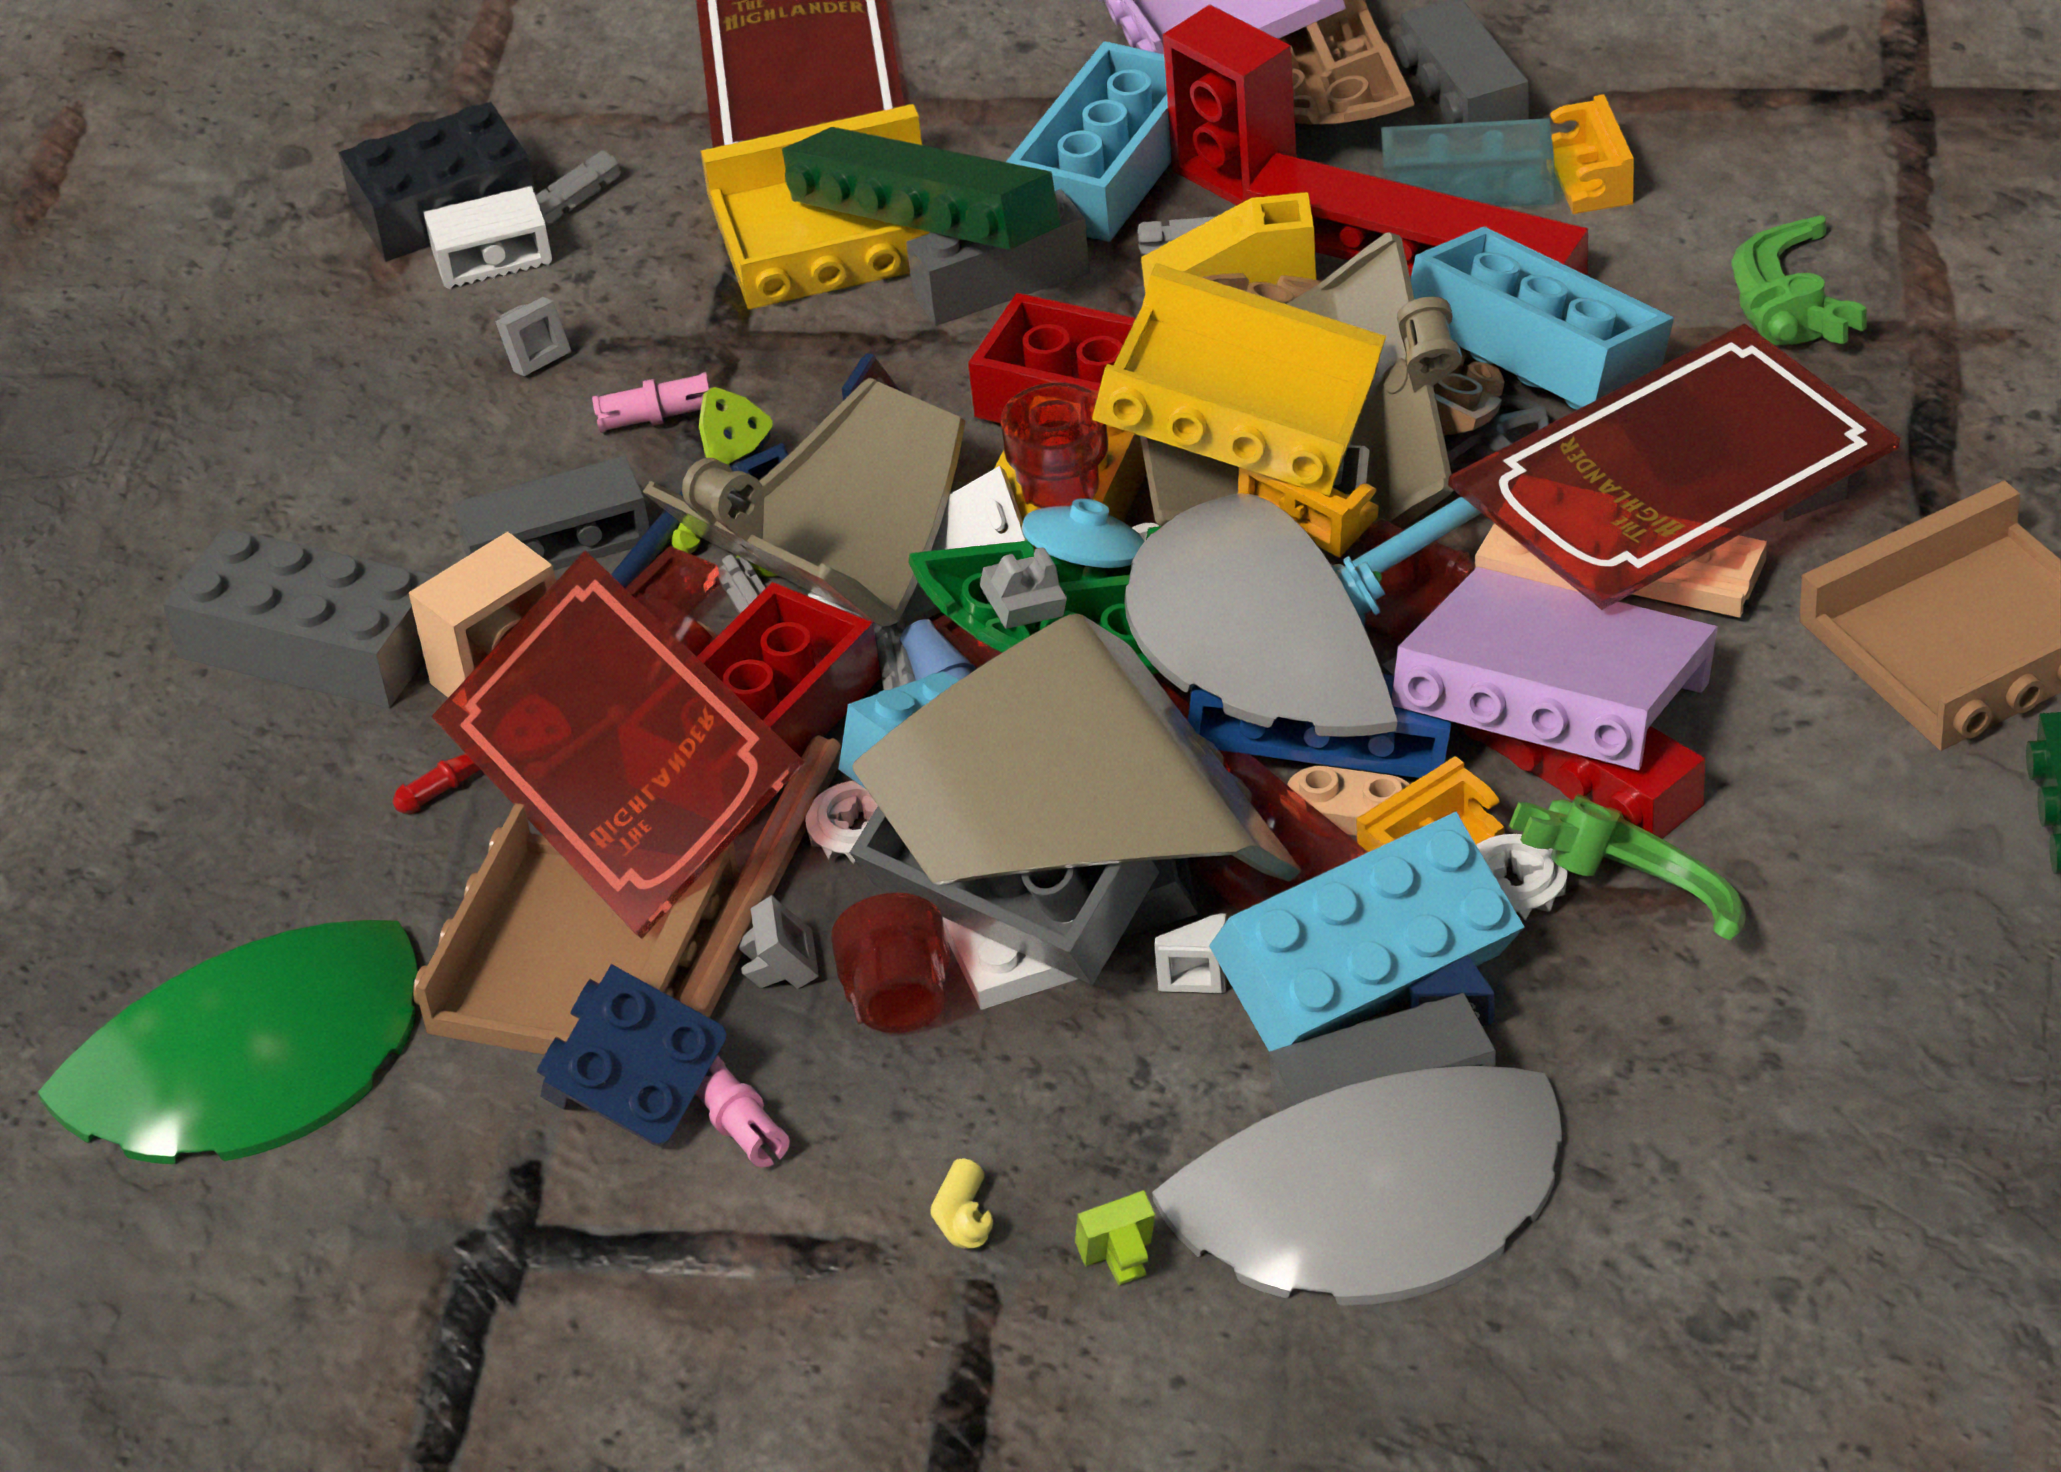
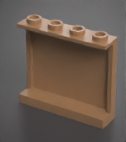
M2005 480L1802 574L1799 622L1940 751L1967 738H1974L1985 729L2018 713H2025L2037 704L2061 693V559L2018 524L2020 493Z
M515 803L503 827H498L493 832L489 844V853L478 873L474 872L470 875L465 887L464 899L454 918H450L444 923L440 933L439 945L428 966H422L417 973L413 995L415 1003L420 1005L427 1034L545 1055L556 1036L567 1041L579 1020L570 1014L577 998L589 979L600 984L611 964L675 998L739 876L733 839L717 836L686 870L663 887L644 892L632 883L621 895L570 840L530 833L525 806ZM585 842L622 882L634 870L647 883L657 882L674 871L686 860L684 858L641 851L635 852L629 859H626V857L632 854L629 849L612 847L606 851L604 848H599L601 846L599 844Z

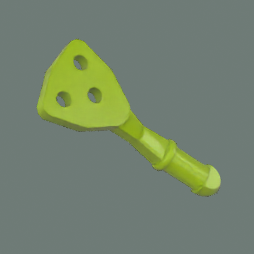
M718 387L710 388L703 395L699 430L706 458H715L729 466L730 463L755 450L772 428L773 421L771 417L746 397ZM716 402L723 405L724 411L721 412L717 409ZM748 420L755 422L756 429L749 427ZM724 429L731 432L732 439L725 437ZM680 523L678 529L673 531L672 535L674 551L682 556L690 555L700 545V537Z

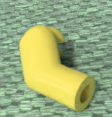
M957 1159L953 1162L930 1210L932 1218L952 1245L963 1249H973L983 1245L993 1227V1218L989 1209L982 1215L977 1209L979 1203L972 1202L985 1175L977 1163L968 1159Z

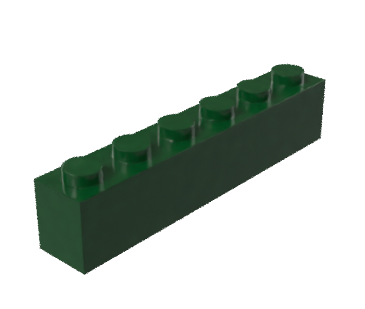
M830 127L782 148L786 168L785 181L790 190L792 201L1008 250L1061 226L1052 171L836 127Z

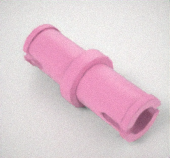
M707 372L656 384L655 379L643 381V387L603 396H592L595 415H598L597 424L600 433L607 432L609 429L651 421L652 426L664 424L665 417L701 410L703 395L709 390L710 386Z
M717 1055L709 1069L712 1075L709 1077L705 1076L696 1095L710 1110V1122L722 1135L733 1137L755 1166L761 1168L769 1167L774 1163L762 1149L761 1145L767 1144L780 1160L788 1150L789 1137L763 1110L762 1097L751 1085L740 1084L727 1069L724 1061Z

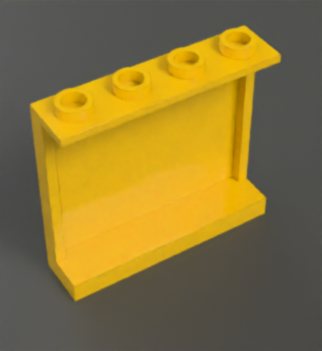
M914 104L701 150L707 194L748 310L910 273L906 241L927 235L930 232L792 201L790 190L785 181L786 168L782 148L830 127L922 145L919 116Z
M1156 263L1150 274L1142 307L1114 365L1107 364L1105 367L1092 420L1330 496L1372 386L1386 336Z

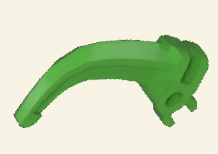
M1823 215L1758 232L1736 248L1731 263L1737 286L1741 292L1740 307L1748 321L1758 330L1760 336L1768 344H1798L1814 340L1822 335L1830 342L1844 344L1848 341V326L1859 331L1867 328V308L1859 302L1840 301L1826 296L1825 281L1821 276L1813 273H1796L1785 276L1782 272L1778 258L1785 249L1809 238L1816 240L1825 236L1826 219Z
M1580 794L1575 796L1573 802L1565 799L1553 800L1549 810L1532 803L1518 802L1509 826L1511 829L1523 831L1520 839L1523 844L1537 849H1553L1551 858L1562 868L1575 874L1593 876L1603 857L1667 881L1700 898L1711 910L1715 921L1713 929L1719 936L1731 940L1741 932L1745 924V908L1738 892L1730 883L1714 870L1674 845L1626 821L1621 811L1611 807H1603Z

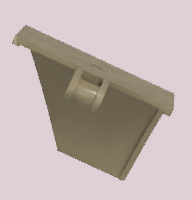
M1390 232L1379 237L1320 284L1287 303V305L1386 336L1372 386L1349 445L1365 446L1369 449L1366 483L1377 489L1369 501L1379 506L1378 518L1356 541L1381 540L1394 535L1449 496L1454 490L1433 385L1461 364L1460 347L1457 342L1451 339L1449 330L1453 314L1449 302L1443 298L1432 296L1414 300L1402 238L1400 235ZM1140 435L1154 518L1157 525L1163 526L1179 513L1196 505L1238 493L1239 467Z
M868 378L793 452L760 481L745 472H733L727 464L715 458H703L695 462L688 469L683 479V496L652 481H649L643 493L695 535L876 624L891 626L900 620L918 583L908 563L909 554L931 551L937 536L956 472L966 421L958 415L880 383L873 378Z
M1080 614L1068 615L1055 621L953 684L885 735L852 765L853 771L928 878L936 885L1081 866L1233 855L1262 873L1286 881H1291L1302 871L1250 803L1252 793L1243 781L1226 770L1223 766L1224 757L1212 742L1196 733L1133 649L1120 638Z

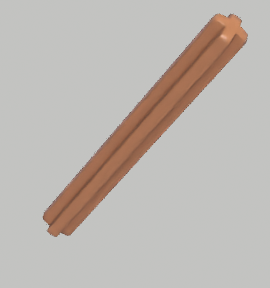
M818 735L809 741L674 998L708 1018L743 953L738 948V945L743 936L753 928L751 908L773 895L807 829L805 820L811 804L819 794L828 789L839 767L841 744L835 738L826 739Z

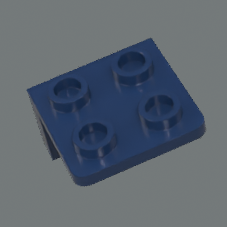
M611 964L600 984L589 979L570 1012L571 1015L579 1020L567 1041L556 1036L540 1062L536 1072L545 1077L540 1097L563 1110L571 1099L652 1145H664L671 1138L720 1052L726 1039V1031L721 1024Z

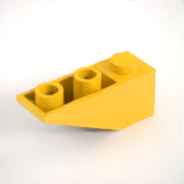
M1308 192L1250 198L1142 256L1141 264L1145 293L1150 274L1156 263L1199 277L1243 273L1249 279V284L1266 282L1276 285L1282 275L1316 280L1314 225Z

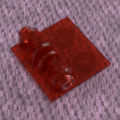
M1383 518L1373 522L1359 537L1360 542L1366 545V551L1362 555L1401 533L1404 529L1392 525L1390 521ZM1437 540L1381 573L1382 580L1380 585L1385 595L1375 600L1381 612L1377 615L1372 610L1365 613L1364 628L1402 643L1475 570V562L1470 560L1468 552L1463 550L1456 551L1439 544Z

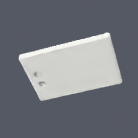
M999 466L949 495L931 551L1027 541L1022 532L1023 520L1006 471ZM917 583L902 617L905 619L907 628L918 620L929 619L941 612V610L927 596L921 585Z

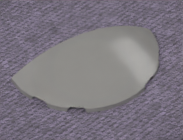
M1243 493L1228 495L1196 505L1179 513L1155 533H1152L1139 548L1132 560L1129 584L1126 586V618L1131 633L1141 651L1150 663L1179 689L1187 692L1197 685L1222 699L1225 714L1268 728L1271 727L1277 717L1312 722L1315 726V732L1319 736L1348 737L1396 731L1398 721L1388 688L1359 615L1343 584L1322 551L1288 513L1272 502L1256 495Z
M1460 1066L1430 1068L1392 1074L1342 1087L1305 1100L1262 1119L1222 1141L1179 1170L1152 1192L1153 1202L1173 1233L1196 1256L1200 1257L1207 1250L1216 1258L1233 1266L1237 1280L1240 1283L1259 1291L1283 1298H1288L1293 1288L1331 1292L1335 1296L1337 1303L1342 1306L1373 1305L1401 1301L1429 1294L1477 1273L1503 1254L1505 1239L1526 1218L1535 1222L1546 1205L1555 1183L1553 1167L1558 1146H1561L1562 1143L1560 1113L1555 1094L1545 1073L1509 1067Z

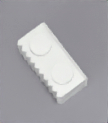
M532 186L424 212L431 248L444 287L450 290L454 284L462 287L465 282L473 284L476 279L484 281L487 276L494 279L498 273L505 276L508 271L516 274L520 268L527 271L530 266L538 268L541 263L548 266L552 261L544 218L542 217Z

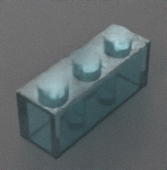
M1550 118L1381 127L1383 179L1498 207L1554 204V154Z

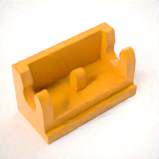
M1605 95L1593 96V101L1565 105L1555 109L1550 114L1553 123L1577 122L1575 128L1569 132H1557L1545 137V152L1572 214L1633 204L1634 158Z
M1239 467L1238 493L1256 495L1272 502L1288 513L1307 532L1318 547L1339 558L1378 518L1379 506L1369 501L1377 489L1367 483L1359 485L1349 496L1335 488H1332L1330 496Z
M1454 756L1356 818L1358 857L1454 812H1457L1476 845L1488 838L1504 835V826L1492 814L1487 813L1482 808L1483 806L1490 809L1500 801L1487 784L1464 768V762Z

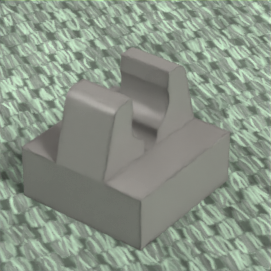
M541 297L530 304L519 305L500 315V319L495 321L513 372L522 376H526L571 352L554 301Z
M1045 548L1035 549L1034 557L1016 560L1013 554L1005 555L999 564L983 567L980 587L1005 629L1064 615L1067 597L1059 586L1057 568Z
M772 895L751 908L753 928L743 936L738 945V948L753 961L741 967L742 974L759 988L786 979L799 989L819 977L812 929Z

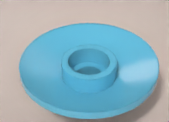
M1076 499L1072 502V506H1054L1034 510L1025 516L1022 525L1023 535L1036 548L1043 547L1051 556L1091 567L1118 568L1130 566L1139 548L1145 542L1136 530L1121 520L1108 515L1109 508L1105 504L1091 499Z

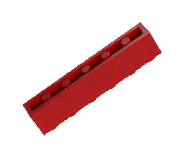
M1276 152L1246 190L1247 200L1256 197L1308 192L1314 225L1315 252L1350 260L1385 233L1390 232L1400 235L1409 276L1412 275L1417 254L1483 226L1582 274L1588 275V228Z

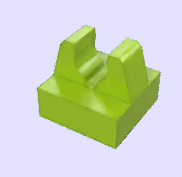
M1144 1190L1078 1213L1075 1244L1085 1267L1106 1260L1118 1285L1146 1276L1143 1263L1148 1262L1145 1245L1150 1244L1152 1241L1155 1213Z

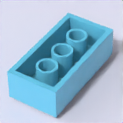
M1104 41L1006 161L1007 163L1052 171L1055 191L1062 189L1083 215L1088 238L1110 242L1172 162L1164 54Z
M1484 226L1415 256L1410 280L1414 300L1432 296L1447 300L1453 314L1452 322L1449 324L1451 339L1457 342L1460 347L1470 351V355L1474 359L1487 364H1496L1516 374L1522 383L1532 387L1544 388L1564 398L1570 407L1592 413L1659 380L1674 317Z
M1454 812L1229 917L1209 947L1268 1051H1272L1352 1027L1409 999L1410 985L1466 955H1469L1476 966L1499 956L1524 929V925L1457 812Z

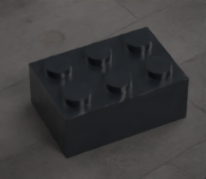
M492 102L467 106L457 113L430 122H419L406 130L379 139H368L360 142L355 147L338 152L350 205L385 262L431 247L424 216L426 211L532 186L533 192L536 195L529 156Z

